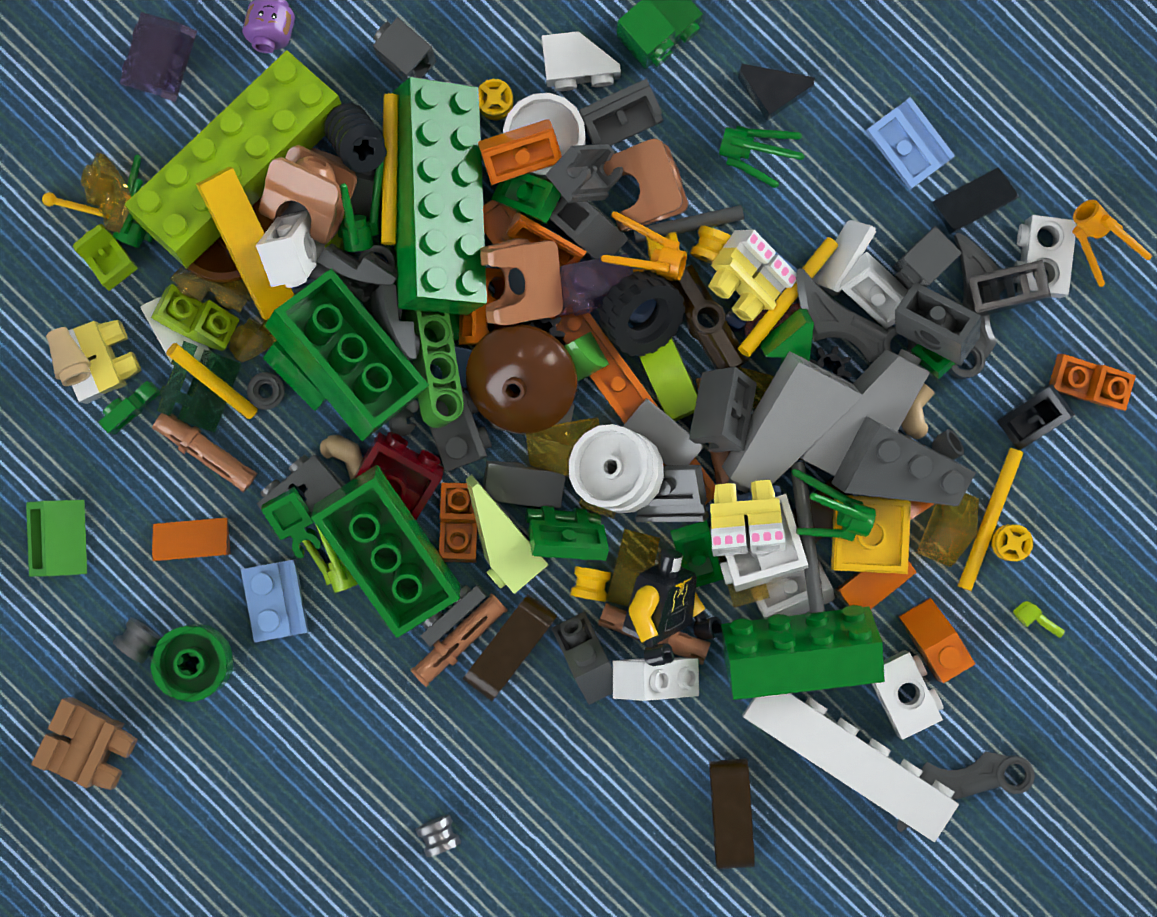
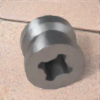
M130 618L126 623V631L123 635H118L114 639L113 644L131 659L144 663L148 658L147 651L151 646H156L161 638L147 625L135 618Z
M450 814L436 818L415 829L418 837L424 839L426 844L424 852L427 857L441 854L461 843L459 836L452 831L451 824L453 821Z

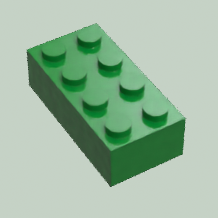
M332 268L275 309L265 324V327L362 442L416 400L429 386Z
M378 465L314 504L311 519L396 638L460 599V583Z
M851 605L842 610L816 613L808 611L806 614L792 616L776 614L768 619H736L731 623L721 624L724 660L733 700L885 682L883 643L870 606Z

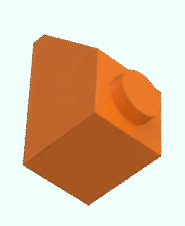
M931 598L898 616L937 681L945 683L975 665L959 635Z

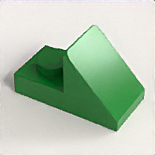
M527 173L500 182L491 199L539 224H547L561 193L553 183Z
M798 309L765 337L760 346L766 357H782L781 366L790 351L810 361L814 322L807 309Z
M707 520L670 531L675 549L683 554L681 567L694 572L697 576L696 587L724 579L717 556L713 557L712 537Z

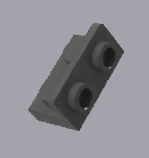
M462 386L464 402L462 414L445 427H430L446 472L487 458L486 449L492 447L485 426L478 428L473 414L479 412V410L472 402L469 392L465 393ZM437 400V411L443 416H448V408L445 403Z

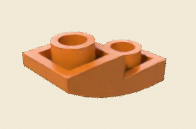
M1057 354L1049 385L1052 384L1058 393L1105 407L1126 411L1136 375L1106 365H1096L1066 354Z
M441 482L439 554L445 562L476 563L478 528L467 483Z

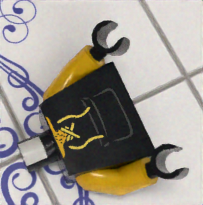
M662 549L658 564L639 573L623 624V632L640 639L641 643H646L644 660L650 666H660L673 662L674 653L672 647L668 643H657L692 625L693 617L695 619L693 630L697 638L702 640L714 639V634L722 633V621L718 617L706 618L703 612L706 608L695 592L697 576L694 572L681 567L683 554L674 549Z

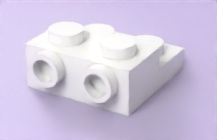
M786 494L775 497L780 500L785 551L751 553L749 522L746 520L747 554L726 555V561L720 563L725 584L733 583L736 592L771 582L772 578L808 568L800 537L796 534L797 527Z

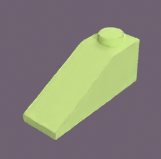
M471 474L466 479L484 557L491 567L487 574L500 589L507 585L515 594L549 564L543 557L532 556L530 541Z

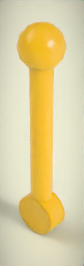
M47 192L42 196V202L47 207L58 205L103 217L108 223H114L118 219V213L113 208L103 210L56 198L52 192Z

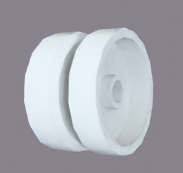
M551 93L532 94L518 101L508 113L503 128V133L549 119L562 156L571 146L585 145L584 121L577 108L564 97ZM554 165L528 174L551 182L545 174Z
M615 424L601 425L584 433L574 445L569 459V478L575 492L587 503L617 513L636 512L649 505L659 493L664 478L663 459L657 447L645 436Z

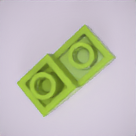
M173 284L165 288L151 316L152 319L171 330L220 351L226 349L240 320L211 300L201 303Z
M671 338L664 347H660L654 353L640 356V359L665 414L676 422L694 413L698 392L691 376L687 372L676 343Z

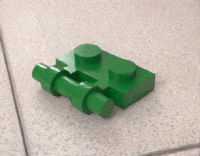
M542 506L540 509H526L525 522L530 523L528 534L532 556L606 561L609 547L604 524H600V513L587 512L585 508H574L573 511L554 510L553 506Z

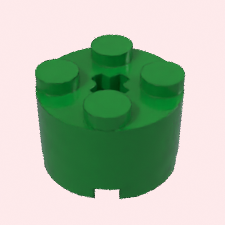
M191 624L169 631L157 643L151 660V673L159 689L170 697L187 702L199 701L218 692L226 684L233 672V653L228 641L220 632L209 625ZM189 655L191 657H198L200 663L196 665V669H188L185 663L190 660Z

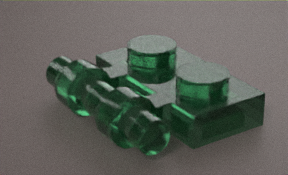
M183 341L181 347L194 357L198 346ZM204 349L200 362L233 388L241 363ZM172 360L171 364L174 367L167 385H162L158 395L161 396V400L156 411L171 416L177 402L182 404L177 419L215 433L227 402L195 377L192 379L187 394L180 392L188 371Z

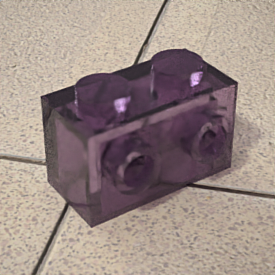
M141 12L138 23L133 30V40L128 57L122 66V77L119 84L145 94L176 102L197 31L179 22Z
M626 253V254H621V255H616V256H620V257H627V258H629L628 255H627V253ZM601 258L561 266L563 309L556 317L573 313L575 316L587 314L594 309L602 308L603 300L611 291L610 289L617 285L623 277L632 275V267L602 262Z

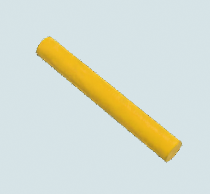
M173 343L168 348L167 356L244 417L251 419L255 416L258 410L256 406L181 346Z

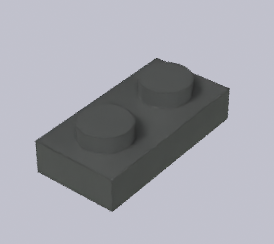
M465 585L460 590V599L454 602V606L444 615L440 611L422 624L427 630L420 636L431 647L488 595L479 585H476L472 590L468 585Z

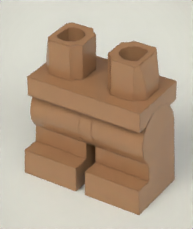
M74 697L63 698L48 727V730L52 731V733L45 734L31 765L44 771H52L65 779L77 782L76 784L85 788L95 785L112 790L117 786L122 770L106 763L111 752L128 758L138 739L122 729L124 723L110 718Z

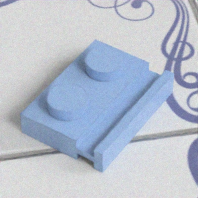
M911 97L865 131L909 190L955 157Z
M296 559L241 569L254 643L309 632Z

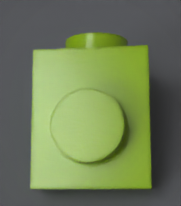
M98 224L73 244V248L86 261L100 283L110 291L138 268L120 242L112 237L113 234L103 224Z

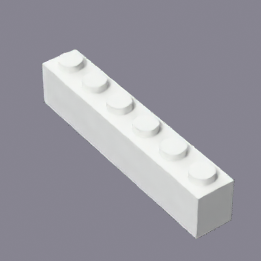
M793 693L752 699L742 714L745 719L931 841L935 842L959 806L956 801L951 799L955 793L953 790L937 780L931 786L919 778L923 772L905 759L899 765L887 757L891 750L873 738L867 744L856 737L859 729L841 717L837 723L824 716L828 709L812 698L808 697L804 703L792 695Z

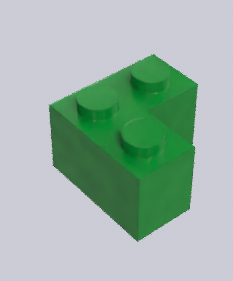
M641 0L618 20L616 37L645 70L652 64L658 67L673 54L671 49L680 39L686 43L700 31L701 27L698 24L701 22L703 13L691 0Z

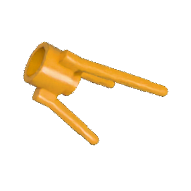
M1085 201L1075 210L1073 220L1077 226L1073 229L1072 233L1080 241L1099 287H1103L1105 281L1087 237L1099 239L1107 235L1111 230L1144 259L1150 260L1152 258V255L1125 232L1123 226L1112 218L1098 201Z
M616 211L612 212V218L664 247L654 250L651 261L602 255L601 261L642 268L621 269L619 272L621 276H630L636 271L644 272V270H651L666 280L673 281L675 279L680 281L687 260V252L678 250L680 242L667 239Z

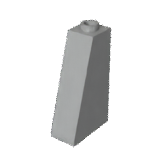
M886 349L853 383L862 394L859 401L800 458L835 476L866 416L898 431L930 373L918 366L921 359L901 349L898 355Z
M789 351L750 417L744 451H730L722 465V468L730 478L728 482L736 484V489L748 493L749 489H751V482L771 480L773 484L859 401L862 394L847 380Z

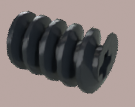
M342 103L330 111L324 123L325 135L343 164L350 170L358 173H366L378 168L384 161L387 151L382 133L366 111L354 103Z

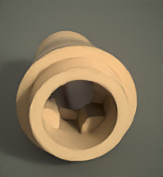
M61 327L50 331L46 338L50 347L55 378L61 380L63 386H72L89 378L91 375L89 370L91 363L71 337L68 329Z

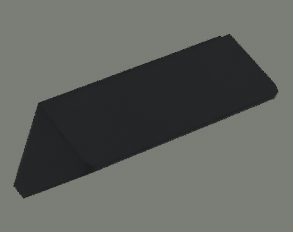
M998 167L933 201V204L948 233L952 234L1015 201L1019 196Z

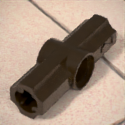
M692 265L685 267L680 281L675 279L673 281L668 280L683 296V305L685 306L683 316L687 321L690 335L699 341L715 370L730 367L739 368L748 362L749 358L738 350L740 344L725 320L723 308L714 302ZM697 315H710L715 322V326L712 328L701 326L698 323Z

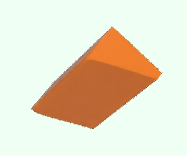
M549 119L478 142L491 185L555 165L562 157L553 126Z
M518 212L514 215L506 233L513 239H528L530 243L544 240L555 242L558 247L559 265L568 270H571L586 254V251Z
M228 518L153 524L152 561L231 554Z
M908 560V574L857 572L835 590L848 606H870V609H872L917 572Z

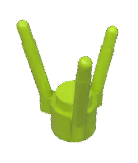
M319 529L320 538L331 561L328 563V566L310 540L302 541L322 572L326 584L332 585L334 593L358 585Z

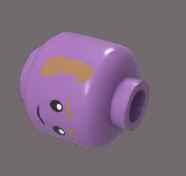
M253 0L248 6L242 33L245 39L252 43V47L256 51L273 53L274 50L282 49L288 45L295 15L286 0Z

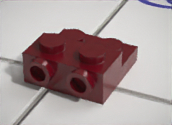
M379 432L362 459L353 479L378 465L412 516L417 520L441 481L444 468L439 465L440 459L433 453L421 450L418 454L406 447L408 442L402 436L394 432H388L386 436Z

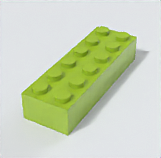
M286 50L124 205L135 221L187 269L221 236L196 184L227 167H232L252 206L263 195L267 171L272 160L278 157L285 158L288 150L296 145L311 150L325 136L324 123L327 115L334 107L342 104L339 96Z

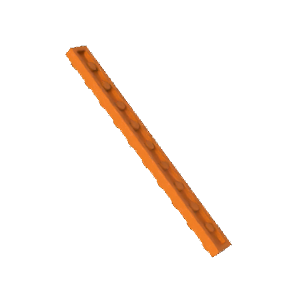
M494 200L483 206L484 234L494 245L513 239L506 233L516 212ZM560 273L563 309L559 315L549 318L552 320L556 317L562 318L556 328L557 331L565 333V337L562 340L566 345L589 332L592 333L609 365L589 376L624 424L646 398L657 406ZM694 458L689 465L701 464ZM702 467L707 497L706 505L714 499L715 484Z

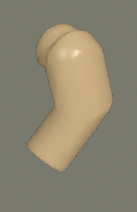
M925 383L901 424L904 432L914 439H921L928 432V425L925 423L922 408L935 393Z
M330 435L327 439L322 440L320 444V452L325 458L334 457L345 462L350 480H352L363 459L359 445L340 435Z

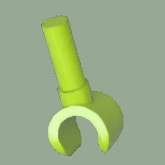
M1028 601L1022 602L1013 610V614L1026 627L1036 620L1039 625L1058 638H1061L1065 630L1047 619L1036 605Z

